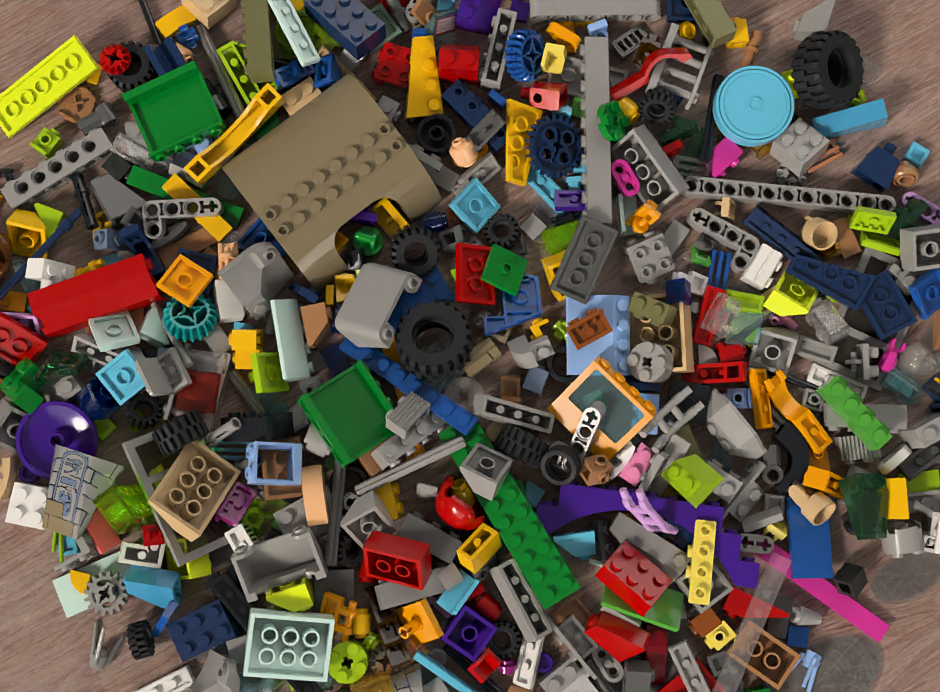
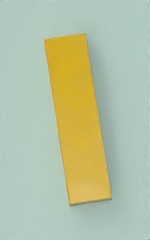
M176 173L162 186L173 199L201 198ZM192 203L189 207L192 214L198 210L196 203ZM204 205V209H211L214 212L211 206ZM221 216L194 218L218 242H221L233 229Z

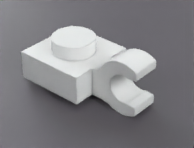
M689 271L688 275L683 272H673L672 280L683 283V290L697 296H703L708 277L694 271Z

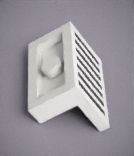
M248 521L224 533L234 552L239 546L246 545L248 547L259 543Z

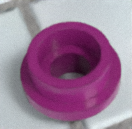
M511 657L501 659L502 664L498 667L499 672L502 674L515 673L517 662Z

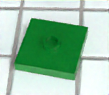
M494 243L490 249L480 279L515 296L518 293L528 260Z

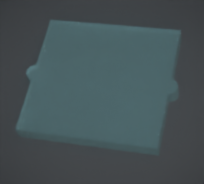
M748 311L745 313H730L725 343L740 344V346L759 345L763 313H749Z

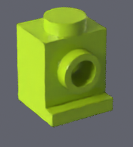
M44 127L37 138L30 142L29 145L50 159L55 156V153L60 150L65 142L59 138L62 134L52 127L50 130Z

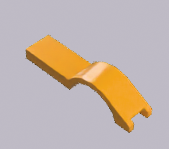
M779 369L775 372L776 375L773 378H768L764 381L770 400L775 408L794 424L815 454H819L833 441L810 409L800 405L791 396L786 387V376Z

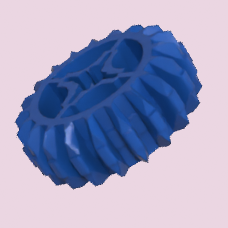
M522 28L521 30L513 31V34L509 35V40L506 41L507 48L504 49L506 52V56H504L506 58L505 65L508 66L507 72L511 73V78H515V81L530 82L536 80L542 74L541 61L545 49L543 39L540 38V33H536L532 29Z

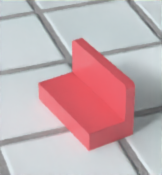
M103 508L94 511L92 514L93 518L86 527V530L99 553L103 554L122 542Z

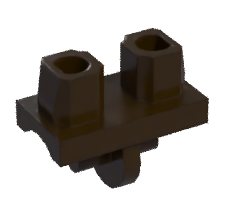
M648 33L646 38H642L633 63L638 64L642 68L646 57L653 51L660 49L661 43H658L659 36Z

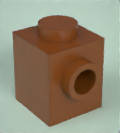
M711 607L702 614L696 611L687 618L690 623L688 625L689 629L695 636L698 634L702 638L722 624Z

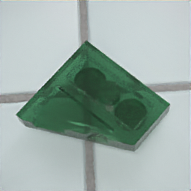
M54 350L33 378L37 383L76 375L81 372L90 359L87 354Z

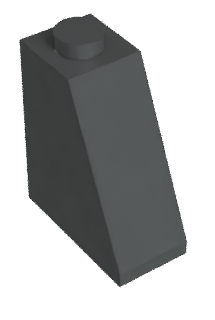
M110 174L97 176L90 181L92 192L112 228L123 224L120 221L131 205L142 212L146 201Z

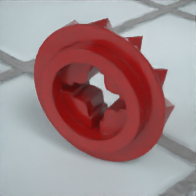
M110 43V46L103 47L102 53L99 54V64L108 74H122L130 66L131 55L126 47L119 43L118 45ZM116 54L120 60H115L112 64V60L108 57H114Z

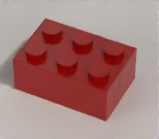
M372 530L363 545L366 576L419 590L424 589L432 574L430 544Z
M626 540L595 575L642 617L673 581Z

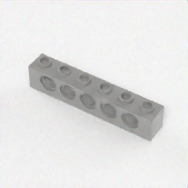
M101 127L99 129L95 128L86 137L73 141L72 145L68 148L57 151L52 158L42 160L34 169L26 170L21 174V177L8 181L0 190L13 210H25L72 181V175L85 173L106 160L113 152L117 153L119 151L104 129ZM96 144L95 149L89 152L90 146ZM79 155L78 160L72 162L73 157ZM62 165V169L56 172V168ZM45 175V180L39 183L40 177ZM28 185L27 192L23 193V188Z

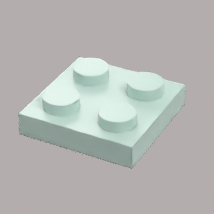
M129 311L88 319L90 329L100 352L140 343V336Z

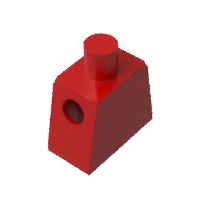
M536 82L530 88L522 87L520 98L528 99L529 106L559 111L567 103L568 83Z

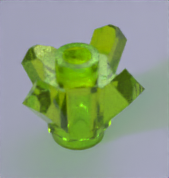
M256 499L240 522H245L252 527L254 536H262L261 525L266 520L275 519L273 515L275 511L265 512L260 508L259 499Z

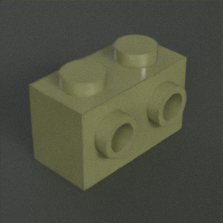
M635 291L628 310L634 312L633 317L644 320L646 317L651 319L650 324L661 328L662 324L671 326L678 308Z

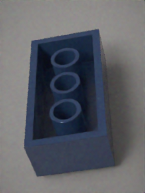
M303 0L305 13L357 60L386 39L385 23L359 0Z

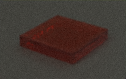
M187 370L192 383L178 392L175 409L198 410L203 413L215 414L221 374Z

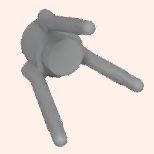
M96 621L93 629L89 666L94 669L103 670L106 664H111L112 657L124 639V635L122 634L110 654L107 655L108 652L101 649L105 636V626L101 629L96 649L99 624Z

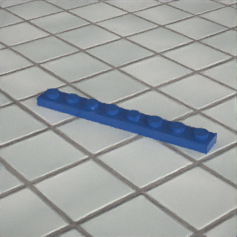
M345 338L339 346L341 351L356 361L361 359L363 363L369 366L373 373L405 395L413 391L414 394L416 393L417 396L431 404L430 412L465 436H468L479 421L476 416L414 374H411L407 369L376 348L357 347L348 338Z

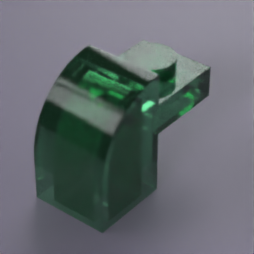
M914 198L908 201L904 208L896 206L892 211L896 212L897 218L890 231L897 240L900 241V229L920 227L915 220L929 207L926 201Z

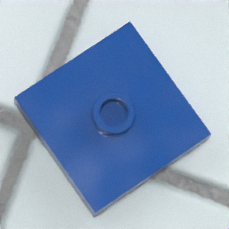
M940 268L928 269L908 286L922 320H927L940 308Z

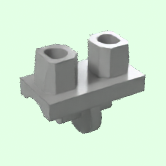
M869 344L856 345V352H851V360H845V364H851V372H857V380H869L872 377L879 376V367L869 366V358H878V347L869 346Z

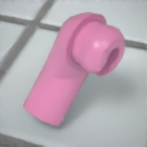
M773 313L769 317L770 324L773 326L785 325L792 331L798 327V324L789 315L779 316Z

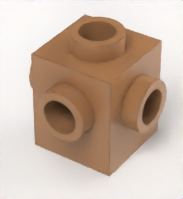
M605 454L592 455L583 458L579 474L588 486L609 482L614 467Z

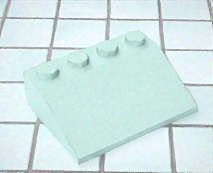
M250 608L243 676L327 682L335 624L333 614Z

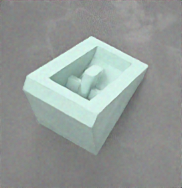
M153 307L146 313L137 332L141 340L158 349L159 347L165 348L170 343L157 308Z

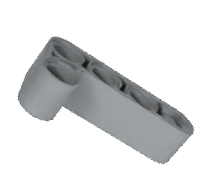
M212 197L147 201L142 209L144 233L151 239H161L166 234L165 219L217 217L223 213L224 205L220 200ZM213 202L218 205L214 212L211 209H204V205L213 206ZM192 203H196L198 210L192 214L189 207ZM176 204L178 211L172 215L169 211L170 206ZM153 205H156L158 208V212L156 215L152 216L150 214V208ZM157 225L159 233L154 236L151 233V228Z
M702 208L693 209L686 218L687 225L699 233L706 234L716 242L734 251L730 262L731 271L741 273L750 266L760 246L759 240L755 236ZM695 215L699 216L698 222L695 221ZM710 224H716L718 232L712 231ZM727 233H733L735 241L729 240ZM745 242L752 244V250L746 249ZM736 259H741L744 266L738 267Z
M598 400L591 402L582 414L570 445L561 441H555L548 447L547 451L555 445L569 446L578 453L582 463L583 458H586L606 414L605 404ZM560 455L551 457V465L566 473L571 472V465L566 458Z

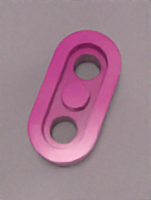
M615 160L611 164V178L623 196L633 197L639 192L640 183L625 160ZM616 168L621 170V174L616 172ZM626 185H630L631 191L626 189Z

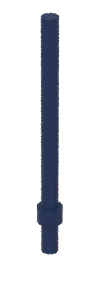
M76 208L67 219L64 218L59 223L60 226L30 258H41L66 231L72 229L73 223L83 212ZM27 261L0 289V300L26 275Z

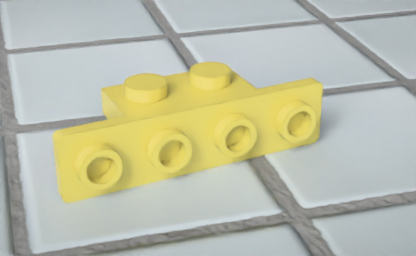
M698 519L695 521L694 540L692 545H688L687 557H691L690 566L686 565L685 578H689L688 583H690L689 603L710 604L716 534L715 521Z

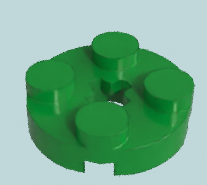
M616 100L601 104L597 110V118L600 117L601 124H598L602 136L607 141L615 142L622 140L626 133V127L629 126L628 117L623 114Z

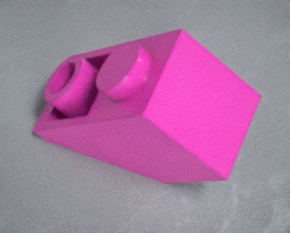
M727 137L712 150L709 162V178L722 179L727 174L725 170L729 166L734 168L741 161L739 157L744 152Z

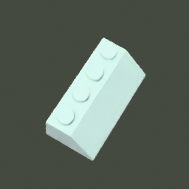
M297 299L270 300L283 380L294 382L311 378V373H314L313 362L308 360L311 348L308 346L305 338L306 333L300 308L303 306V303L300 304Z

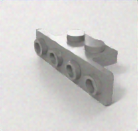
M415 143L413 146L409 144V147L424 166L433 182L450 192L459 174L443 166L440 162L441 158L432 153L429 156L423 152L424 148Z
M673 434L665 450L653 455L649 462L651 467L640 478L642 483L639 488L644 490L645 495L646 492L659 493L658 498L662 497L669 484L661 474L674 460L685 457L691 446L690 442L677 434Z
M750 459L738 474L740 476L739 481L743 484L732 501L728 503L721 497L720 500L716 501L720 503L719 507L724 508L723 519L729 513L735 520L741 522L765 493L755 482V479L766 467L763 462Z
M543 611L550 626L557 633L554 635L561 646L564 643L570 649L567 653L574 662L579 660L583 665L580 668L587 678L591 676L595 680L597 676L583 659L599 647L596 642L584 633V627L573 614L556 626L545 611Z

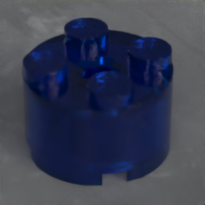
M94 376L77 396L81 409L94 421L110 418L123 406L119 405L97 376Z

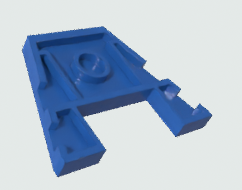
M524 273L518 293L515 296L501 290L503 316L483 317L484 335L489 336L542 316L539 276Z

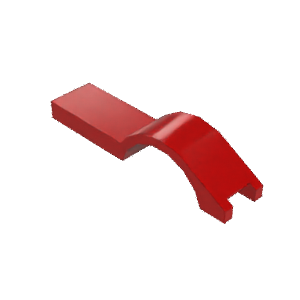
M686 47L661 48L653 51L646 57L640 71L609 88V95L612 101H617L649 83L651 68L658 61L665 58H675L684 63L692 58L690 52H688Z

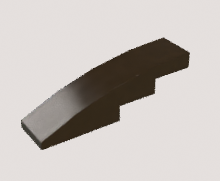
M378 583L364 588L392 670L411 663V658L404 639L400 636L402 632L399 633L400 626L394 607L380 610L374 586L379 585Z

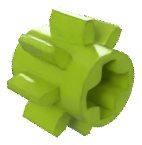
M560 318L552 328L555 331L553 337L559 342L562 339L566 341V320Z

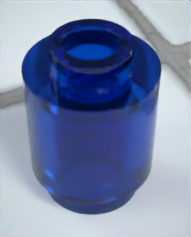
M438 211L421 215L422 219L419 220V225L430 229L432 233L442 231L448 227L445 212L440 213Z

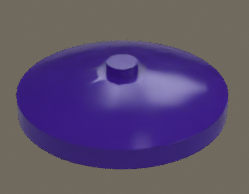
M54 400L40 404L31 415L27 413L22 418L17 428L16 448L21 461L35 475L50 480L55 444L96 457L99 448V434L95 422L84 409L71 402Z

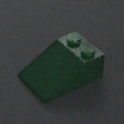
M855 473L838 481L857 540L887 538L889 491L883 474Z

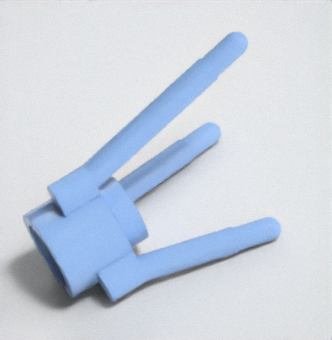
M807 649L805 653L800 652L799 655L801 657L794 668L801 660L803 661L802 665L808 668L802 687H806L809 680L806 692H811L822 657Z

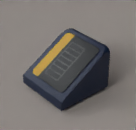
M934 374L921 389L934 402L940 401V377Z

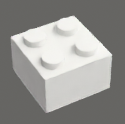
M14 482L5 522L48 530L42 528L48 487L32 483Z

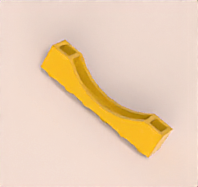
M267 83L253 97L250 104L232 126L210 146L198 153L183 169L199 184L204 185L286 101Z

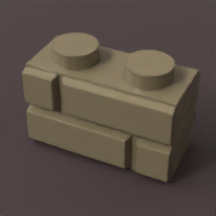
M481 336L473 342L475 346L472 348V352H470V359L468 362H464L465 367L463 370L470 380L502 357V353L489 336L485 339Z

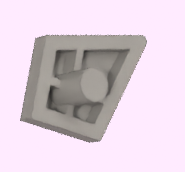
M297 402L288 411L293 414L294 433L310 425L309 418Z

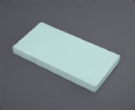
M119 551L78 569V571L91 573L92 576L97 575L99 577V572L104 571L106 574L107 571L111 570L113 576L116 573H120L119 579H123L125 573L129 572L132 564L119 563ZM70 573L52 580L67 618L89 609L90 601H84L88 594H82L74 588L71 583ZM102 580L99 584L105 585L109 580ZM107 589V590H104V591L107 593V594H106V597L110 596V595L108 594V591H109V590H108V589Z

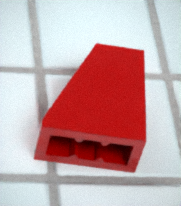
M605 611L592 614L587 619V626L584 631L619 663L646 651L651 638L649 632Z

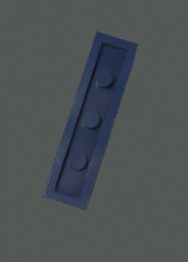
M758 204L743 222L790 260L793 259L795 254L812 259H817L819 255L816 249L805 244L798 235Z

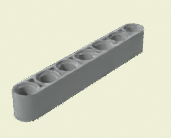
M529 0L530 19L534 22H597L604 18L607 22L656 21L661 18L660 0Z

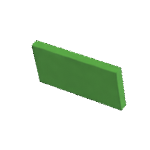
M604 584L600 605L677 632L680 627L684 594L666 588L654 605L642 617Z

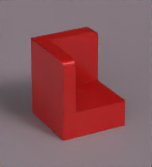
M488 647L478 656L475 662H472L467 670L482 684L502 664V661Z

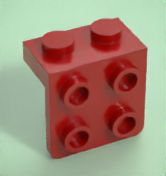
M385 41L384 47L380 49L378 54V65L374 67L372 72L375 85L383 87L384 82L408 89L411 49Z

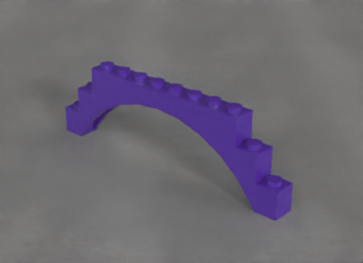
M573 480L567 485H561L558 506H554L555 502L543 500L542 504L538 503L536 514L550 535L568 522L592 513L629 510L622 503L618 487L606 485V489H600L598 484L580 486L578 481ZM627 489L635 505H639L635 493L636 490ZM646 492L648 501L661 517L684 527L692 534H694L695 521L697 519L715 521L714 554L722 563L734 585L757 589L760 564L754 562L755 558L742 556V560H739L742 535H737V530L725 529L724 532H721L724 508L719 507L720 503L707 501V505L700 504L695 508L688 501H678V496L667 495L665 499L658 498L659 493Z

